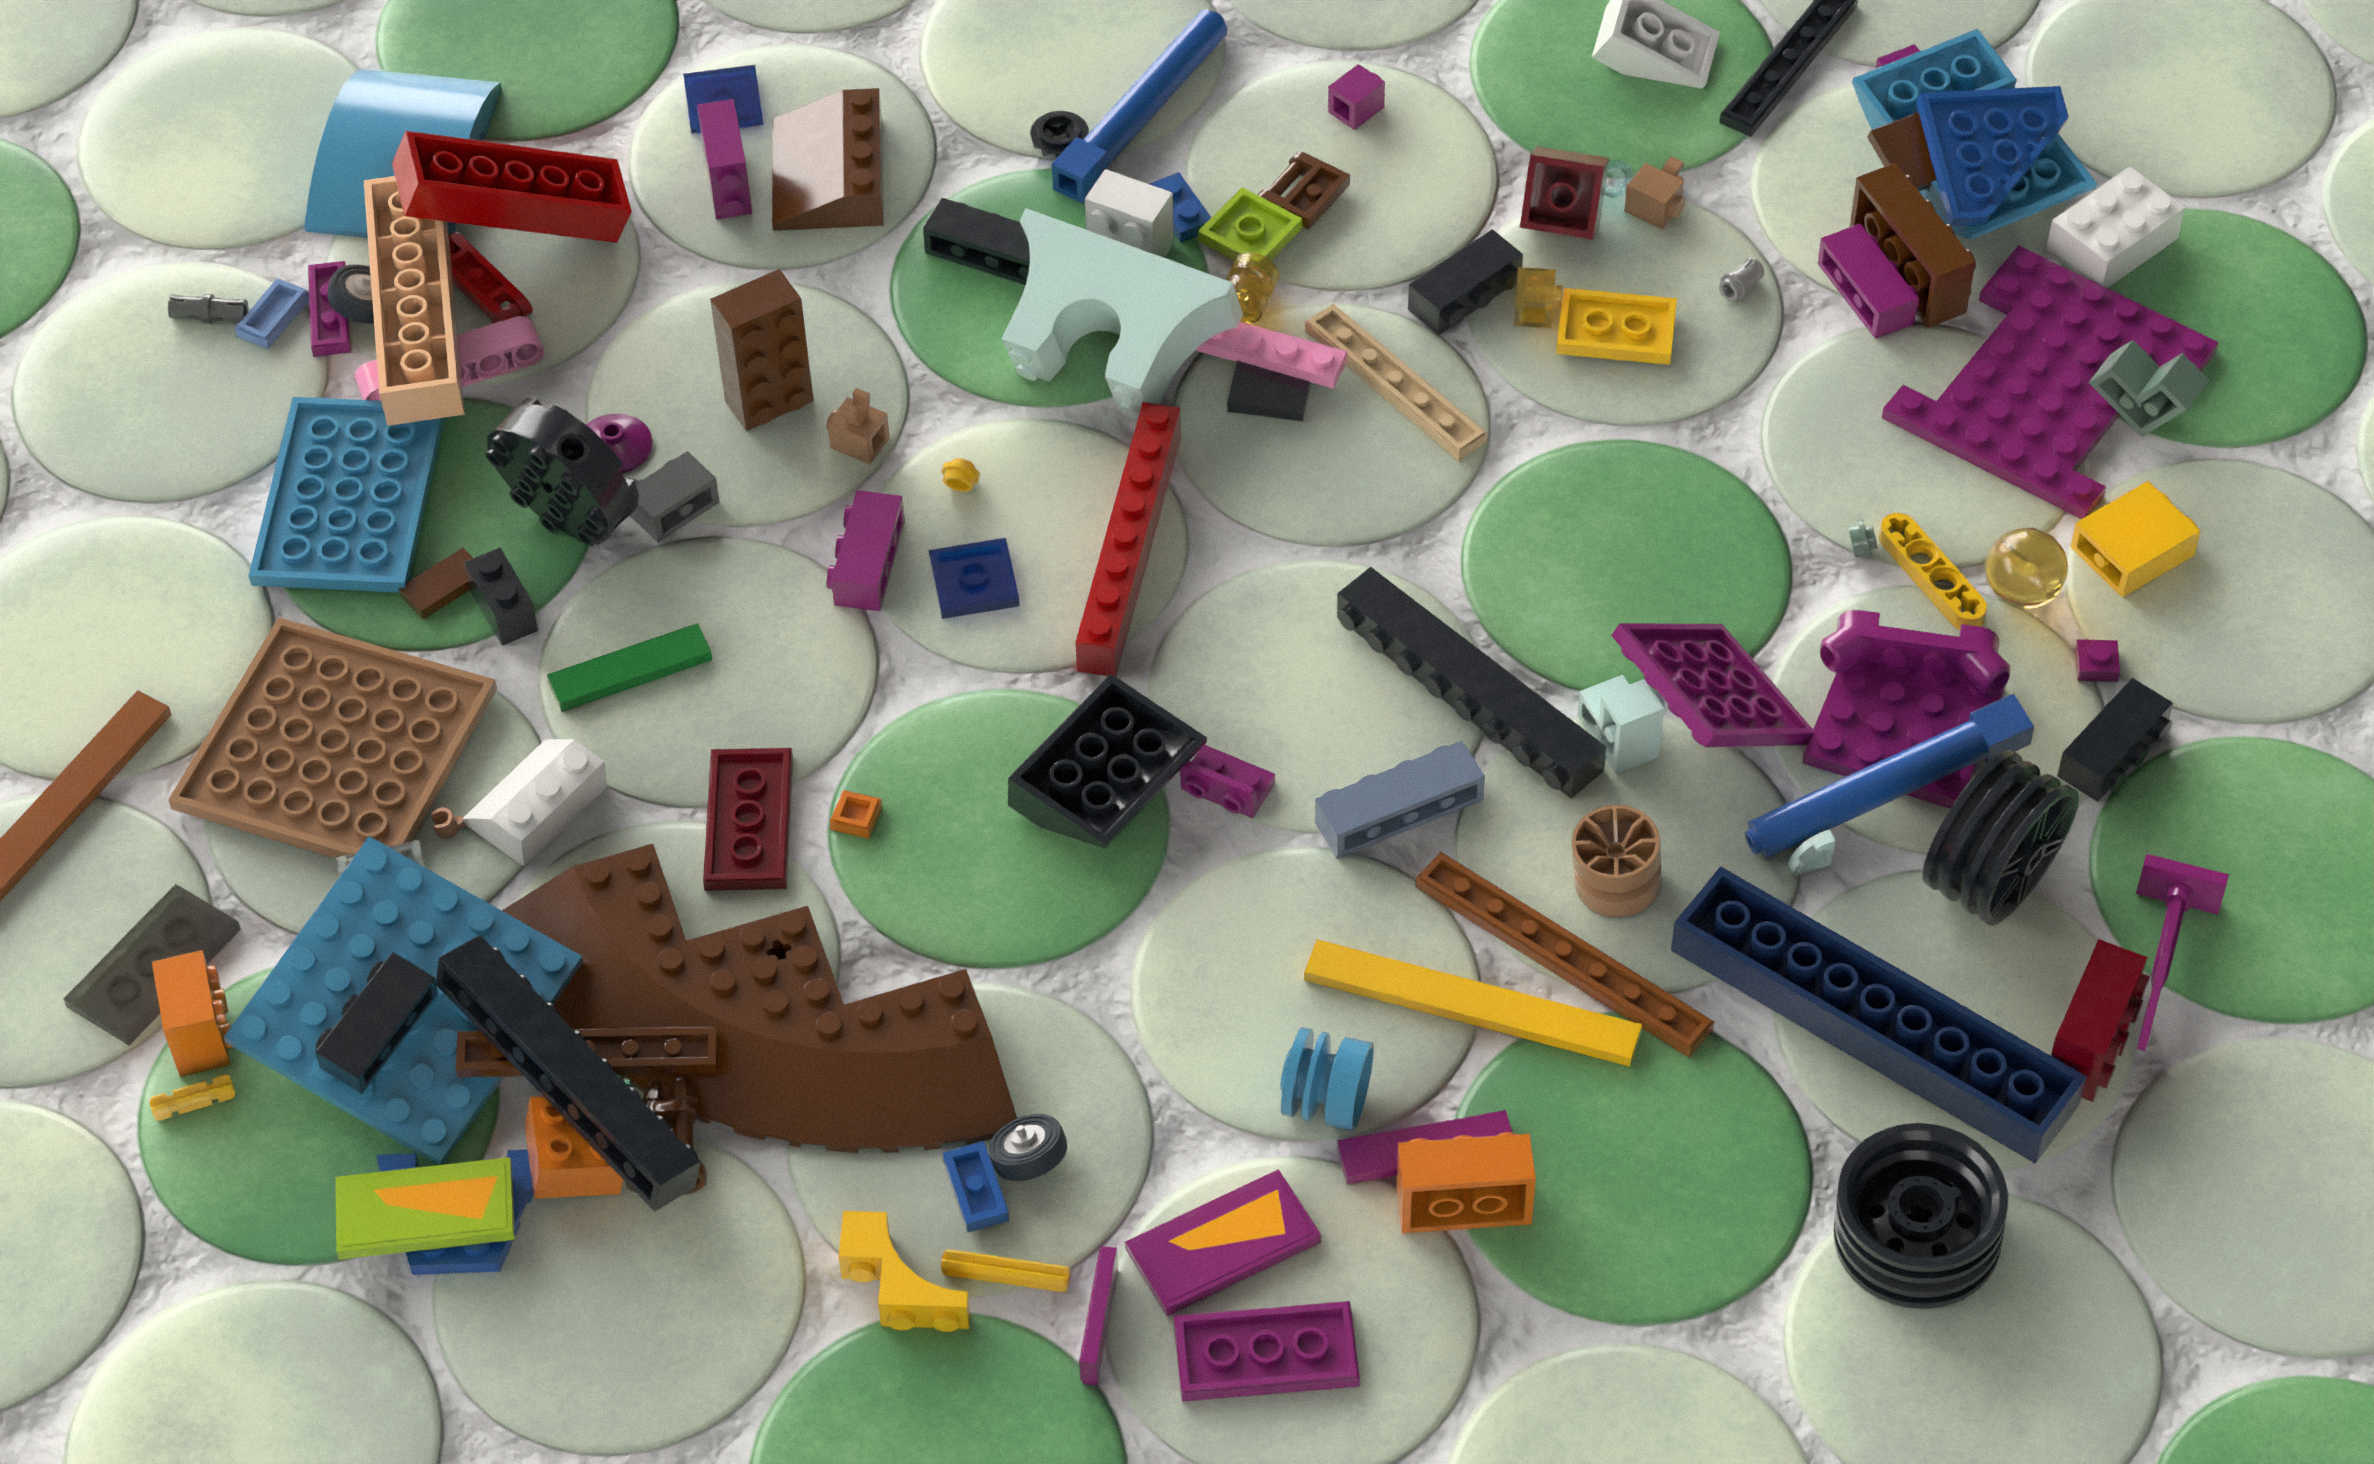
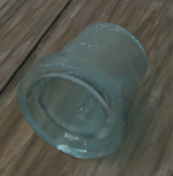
M1611 160L1609 161L1608 172L1613 177V186L1610 189L1605 185L1604 195L1616 198L1626 194V186L1632 180L1633 172L1625 162Z

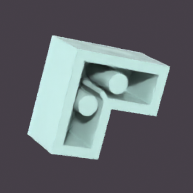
M1620 675L1580 691L1578 717L1588 733L1607 747L1606 760L1615 774L1659 758L1660 743L1664 737L1662 725L1663 716L1666 714V705L1662 696L1658 692H1653L1645 679L1629 685L1625 677Z

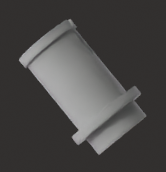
M1747 258L1734 272L1723 275L1719 284L1721 295L1729 301L1743 299L1747 294V289L1764 276V267L1758 260L1755 259L1753 262V258Z

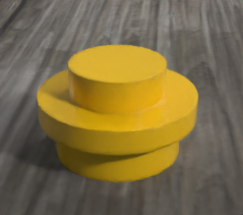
M955 458L952 461L945 462L942 466L943 483L953 490L968 492L973 489L974 484L979 482V471L972 462L966 459Z

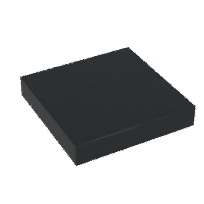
M1237 360L1227 401V412L1303 421L1311 382Z

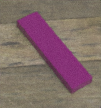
M1503 1110L1337 1140V1149L1346 1184L1396 1176L1398 1143L1409 1142L1417 1138L1428 1140L1453 1139L1461 1135L1471 1137L1496 1136L1500 1133L1512 1132L1507 1112Z

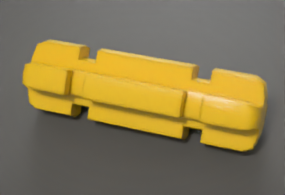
M225 1074L212 1078L213 1083L210 1084L202 1081L172 1090L173 1095L167 1096L166 1093L150 1098L153 1117L155 1120L160 1121L173 1117L172 1112L178 1111L180 1115L213 1105L212 1100L218 1099L219 1103L233 1099L235 1097V1089L232 1079L229 1075Z

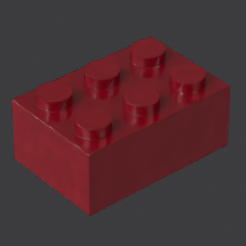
M2100 939L2096 943L2059 1027L2051 1053L2052 1057L2087 1076L2081 1098L2091 1102L2094 1101L2099 1087L2107 1089L2116 1067L2114 1063L2117 1056L2123 1054L2130 1035L2128 1031L2131 1024H2135L2144 1002L2142 998L2150 980V976L2143 974L2148 957Z

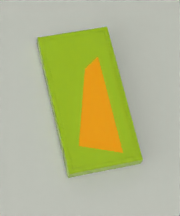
M510 1157L335 1177L336 1253L339 1260L515 1240L513 1172Z

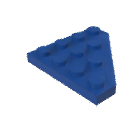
M2060 86L1927 92L1919 94L1916 104L1948 224L1953 227L1985 225L2068 120L2069 115Z

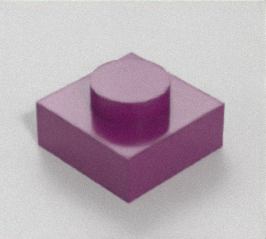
M2077 639L2075 646L2077 681L2118 682L2120 676L2118 640Z

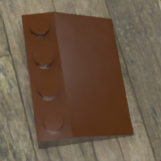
M879 88L841 90L772 119L773 231L884 226L883 137Z

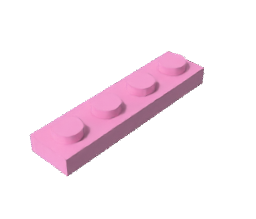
M1239 322L1237 328L1226 330L1211 337L1195 350L1235 362L1238 360L1333 389L1348 361L1347 351L1243 322Z

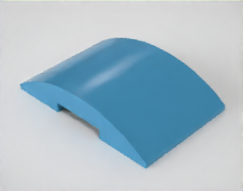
M1975 29L1854 77L1852 84L1871 130L1917 113L1916 100L1920 93L2015 88L2017 79L1981 32ZM2058 133L1985 225L1953 226L1952 229L1957 235L1972 240L2094 190L2097 187V183ZM1936 180L1931 182L1930 188L1922 190L1920 193L1925 199L1931 201L1935 212L1945 224H1948Z
M364 69L354 72L340 90L321 137L309 189L305 231L368 238L364 180L395 176L392 162L405 131L472 140L485 139L502 88L501 83ZM448 222L449 235L455 231L457 223Z

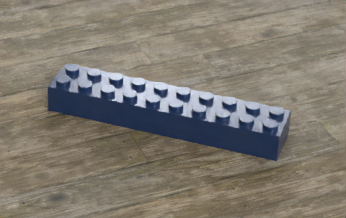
M1721 866L1674 922L1672 952L2035 1164L2080 1105L2087 1076Z

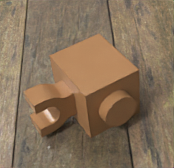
M1671 156L1662 170L1645 163L1626 186L1624 212L1661 229L1667 225L1672 217L1677 218L1685 205V198L1682 197L1684 180H1682V176L1678 175L1684 167V162Z
M856 388L852 393L853 399L847 397L838 409H834L830 413L826 429L829 432L830 448L871 464L890 439L887 413L869 406L870 393Z

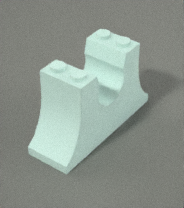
M1027 208L1020 219V224L1029 242V273L1023 295L1001 339L1016 372L1028 380L1035 381L1037 378L1050 382L1064 366L1070 348L1080 337L1094 331L1114 332L1120 335L1116 346L1109 354L1105 378L1118 410L1128 417L1138 419L1142 402L1160 404L1180 366L1200 345L1211 337L1226 330L1237 328L1243 312L1233 282Z

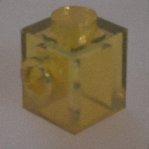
M1518 267L1514 326L1552 329L1553 308H1561L1563 285H1555L1556 269Z

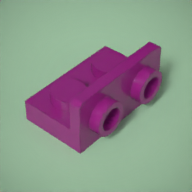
M1204 745L1197 752L1192 762L1188 761L1180 770L1181 789L1187 791L1193 797L1207 799L1223 806L1229 812L1240 813L1252 819L1275 785V773L1207 745Z

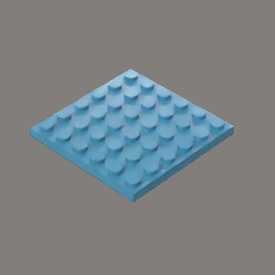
M369 836L225 1034L224 1038L227 1044L433 1163L444 1165L504 1078H457L458 1031L480 1030L437 987L438 995L362 1094L319 1067L315 1051L316 1043L321 1034L327 1028L331 1027L333 1029L342 1018V1009L352 995H359L368 984L367 978L372 968L379 961L385 962L392 952L435 977L436 981L439 957L481 935L492 947H496L501 951L506 962L518 974L524 975L529 980L532 988L545 1002H549L552 1005L556 1003L583 963V959L578 953Z

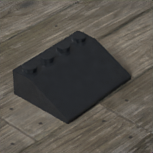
M1110 674L1008 778V806L1041 828L1105 849L1205 745L1207 737Z

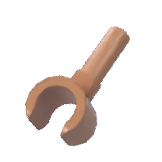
M438 808L431 813L434 823L438 824L433 828L440 838L449 839L454 837L460 828L467 826L462 819L465 816L454 817L448 808Z

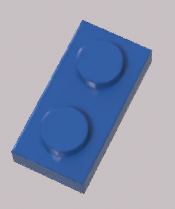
M1178 172L1149 183L1152 186L1172 192L1173 232L1179 242L1182 243L1197 237L1198 231L1211 216L1181 174Z
M984 1141L943 1152V1162L967 1233L1008 1222L1009 1212Z

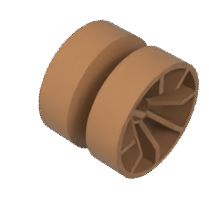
M1624 805L1604 806L1585 815L1576 825L1571 842L1575 889L1578 897L1589 909L1608 917H1626L1645 910L1655 901L1662 886L1660 835L1655 823L1642 811Z

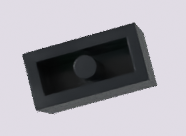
M501 547L464 562L470 592L502 646L538 631L532 600Z

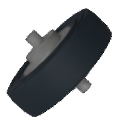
M352 264L337 269L330 279L327 290L330 305L336 312L349 320L359 323H374L370 267Z
M1045 1114L1026 1115L1007 1123L995 1133L989 1144V1156L995 1170L1001 1177L1011 1181L1031 1180L1048 1173L1062 1161L1067 1152V1139L1062 1126L1055 1118Z

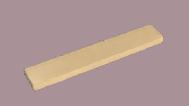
M1335 304L1328 306L1305 322V332L1320 344L1347 351L1348 361L1346 366L1457 461H1460L1487 442V432Z

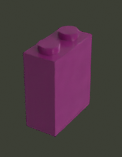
M734 99L698 104L704 157L716 219L753 214L746 161Z

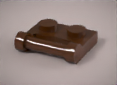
M1297 151L1289 159V166L1268 189H1262L1257 195L1302 218V227L1310 230L1349 187L1350 174L1305 152ZM1300 175H1305L1285 198L1281 196Z

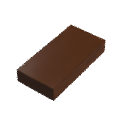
M464 548L459 549L408 581L406 588H399L400 596L422 619L427 618L470 590L464 562L473 559V557Z

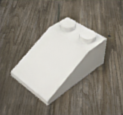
M1611 0L1605 9L1592 58L1623 75L1703 88L1707 83L1720 32L1662 0Z

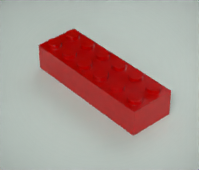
M405 131L392 162L405 217L617 243L632 213L618 159Z

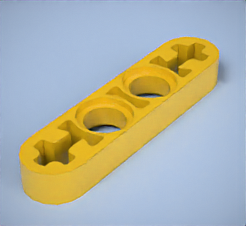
M1891 513L1885 516L1881 522L1879 541L1884 549L1955 628L1960 630L1961 624L1982 627L1986 617L1987 603L1980 593L1910 516L1903 513ZM1922 553L1930 557L1931 561L1926 564H1919L1914 562L1910 556ZM1937 580H1948L1955 587L1951 590H1941L1934 585V582Z

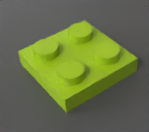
M1241 187L1198 231V242L1259 274L1302 230V218Z

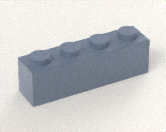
M1463 741L1449 746H1440L1432 751V753L1414 760H1405L1394 768L1376 775H1367L1354 784L1324 793L1321 797L1315 799V824L1338 859L1483 801L1485 775Z

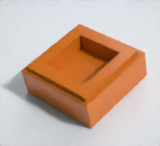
M843 790L830 819V829L870 839L883 808L882 799Z

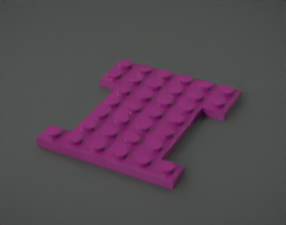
M2018 245L1981 289L1979 296L1980 302L2006 314V317L1937 401L1903 384L1884 406L1882 419L2083 519L2091 514L2104 497L2106 486L2076 470L2120 416L2088 382L2111 353L2132 340L2145 350L2159 367L2183 353L2200 371L2205 368L2217 352L2219 342Z

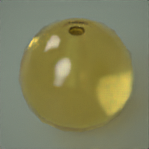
M2033 527L2012 529L2003 534L1988 552L1985 560L1987 583L1997 598L2018 609L2043 607L2060 593L2068 577L2066 553L2055 537Z

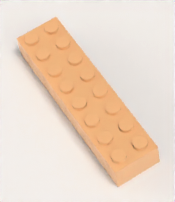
M395 176L364 180L379 395L387 426L465 415L448 222L405 217Z

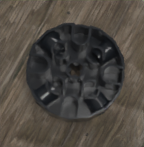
M526 398L517 404L507 418L487 436V452L485 456L511 488L509 492L510 497L522 508L529 507L537 514L541 524L551 533L557 534L561 530L578 541L593 547L608 540L611 537V533L638 507L639 492L634 481L624 478L619 471L623 466L622 461L590 427L565 409L554 404L549 409L542 407L538 399Z

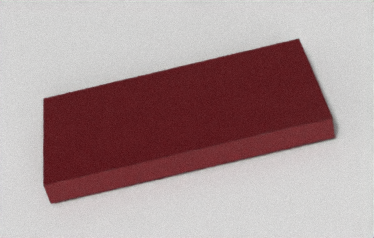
M792 748L711 749L703 873L704 891L787 889L793 771Z

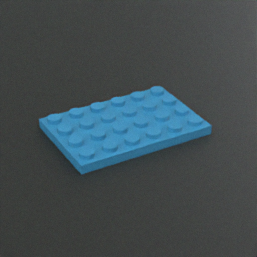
M292 397L248 575L251 586L399 593V588H406L407 582L410 581L445 418L387 426L382 402L379 400Z

